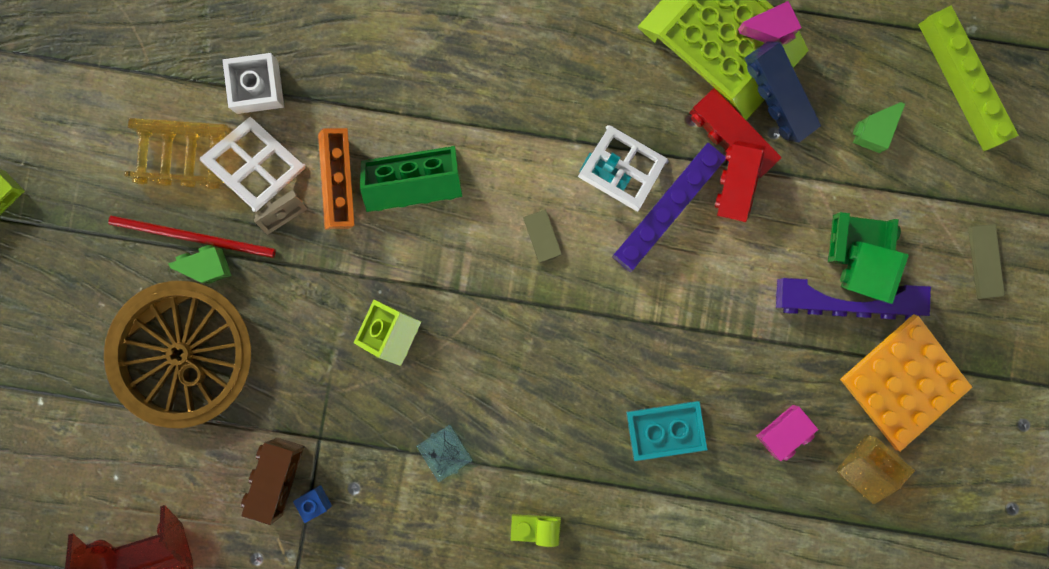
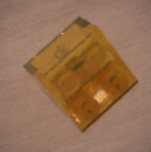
M866 434L835 472L872 504H876L898 491L915 470L877 437Z

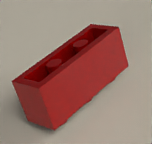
M737 140L733 146L728 147L725 158L726 161H729L728 169L723 170L720 184L724 185L722 194L718 193L715 207L719 208L717 216L747 222L750 217L766 146Z

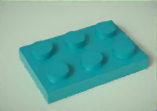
M700 401L626 412L634 461L707 450Z

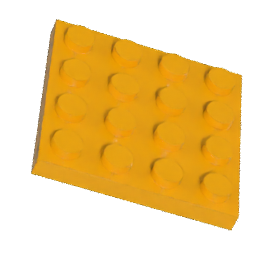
M914 314L840 379L891 445L899 452L972 388L921 318Z

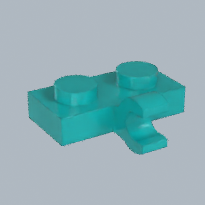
M589 153L579 172H581L592 153ZM611 153L607 162L600 159L592 173L611 183L619 170L615 166L621 157ZM624 173L616 187L624 191L632 177Z

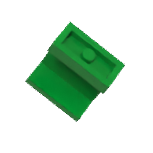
M839 212L834 214L828 263L848 265L850 260L848 259V252L850 247L855 245V241L897 251L896 242L901 234V228L898 226L899 219L883 221L850 217V213Z

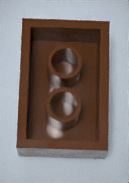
M274 438L260 445L256 454V459L258 460L257 467L252 470L248 480L251 486L241 502V508H243L242 517L271 525L283 516L304 449L303 445L281 438Z

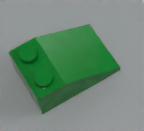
M855 241V245H852L848 252V259H850L848 266L841 273V287L893 304L909 254Z

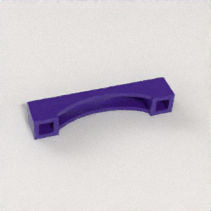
M707 143L613 254L612 258L629 272L633 271L721 166L726 157L710 143Z
M781 278L777 279L776 308H783V313L798 314V309L808 310V315H823V311H832V316L847 317V312L856 313L858 318H871L872 314H881L880 319H896V315H903L905 320H907L913 314L919 317L930 316L931 287L898 286L893 304L881 300L852 302L820 293L808 285V279Z

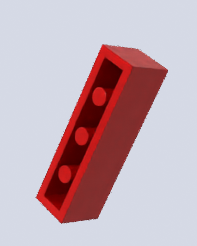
M715 88L689 112L692 115V121L698 127H703L708 132L709 139L716 145L720 144L726 150L724 152L725 155L728 147L733 146L737 140L766 146L759 179L782 158Z

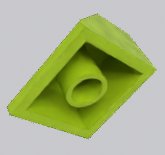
M373 300L354 344L380 359L401 366L418 332L421 321L377 300Z

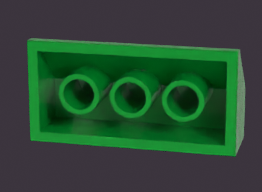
M455 146L361 161L360 191L366 212L382 211L396 207L402 208L421 203L428 204L434 201L463 197Z

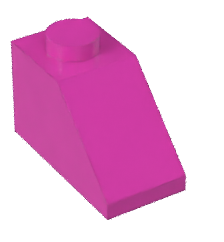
M789 1L744 21L738 31L742 35L764 43L781 42L784 45L794 40L796 33L802 27Z

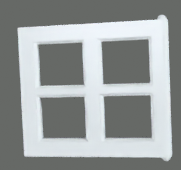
M251 117L200 157V161L252 208L253 212H257L306 169L305 164H302ZM250 131L267 145L253 158L236 144ZM229 148H232L247 162L233 175L215 161ZM274 153L291 167L278 180L260 166ZM254 170L271 184L257 198L240 183Z
M608 125L606 126L605 134L578 177L638 212L663 166L668 164L669 161L666 157ZM615 138L629 146L631 150L624 161H618L615 168L619 170L612 182L609 183L593 174L592 171L600 159L605 162L608 161L611 154L605 150L611 140ZM636 152L655 162L648 175L629 165ZM624 173L643 183L636 197L616 187Z

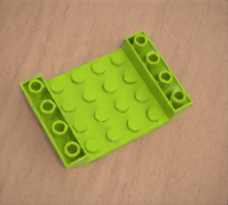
M661 0L638 25L637 28L654 43L660 39L726 97L745 120L765 100L759 94L758 85L747 70L748 65L744 59L762 46L764 42L742 35L738 29L744 21L774 8L767 0ZM799 31L796 33L794 40L782 45L793 68L809 51Z

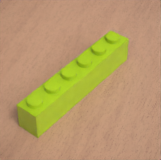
M952 5L930 15L922 21L919 27L983 152L1019 136Z

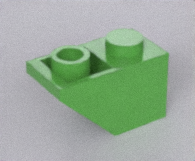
M213 245L201 247L198 249L199 253L190 255V253L175 257L176 261L168 263L171 269L201 283L210 284L231 276L223 250L213 247Z

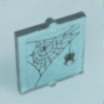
M448 425L436 434L431 433V437L416 446L438 482L453 473L457 474L460 468L473 461L451 425Z

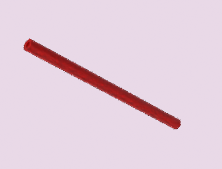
M111 215L108 220V224L230 250L274 258L276 254V249L122 217Z

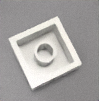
M272 53L223 59L228 108L236 114L284 108L279 61Z

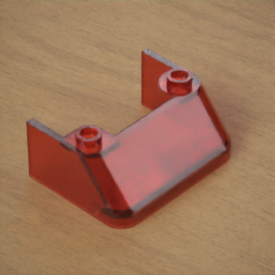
M163 505L160 506V523L157 525L158 535L115 548L105 540H96L86 545L74 533L69 534L65 569H193V559L183 524Z

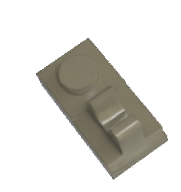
M292 190L273 202V204L268 201L266 203L268 207L264 210L255 211L254 222L268 235L306 211L307 207L295 191Z

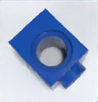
M321 485L293 501L304 523L332 507Z

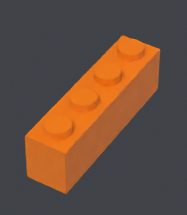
M323 128L318 133L325 230L349 229L354 226L348 128Z

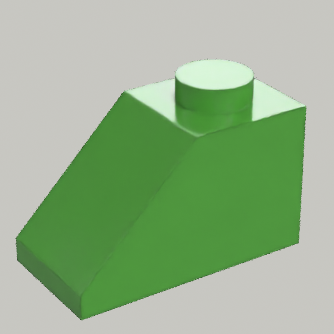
M900 102L859 121L853 131V135H856L853 143L877 153L887 150L905 104Z

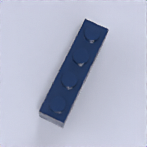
M766 42L744 58L748 65L747 70L755 79L758 85V92L765 99L769 107L768 112L776 120L779 126V134L783 139L799 143L821 127L781 42Z

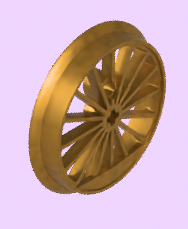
M190 281L163 282L150 286L134 295L122 306L113 319L104 347L106 375L118 400L126 409L143 421L166 428L196 426L221 414L241 392L251 363V344L248 330L237 309L228 299L214 289ZM192 298L183 335L178 305ZM202 300L211 305L212 308L190 337L198 301ZM170 309L173 312L176 337L162 315ZM218 311L227 323L194 343ZM157 318L170 341L147 326V324ZM230 327L235 343L195 350ZM142 328L168 348L133 341L129 338ZM127 344L166 352V355L127 361ZM235 347L236 350L235 364L196 355V353ZM179 350H183L184 352L181 354L182 358H178L177 356L180 353ZM167 359L166 362L134 382L132 381L128 365ZM195 359L234 368L229 382H225ZM170 365L149 396L145 398L136 386ZM192 368L198 374L194 382L189 378V370ZM175 370L166 409L153 404L152 400ZM206 375L224 387L223 391L215 399H213L203 382ZM179 380L184 385L187 412L172 410ZM198 385L209 403L197 410H194L191 386Z

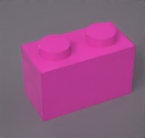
M792 405L757 434L756 437L775 459L779 461L784 459L786 461L794 456L797 447L801 444L809 443L815 437L814 433L819 429L799 406Z

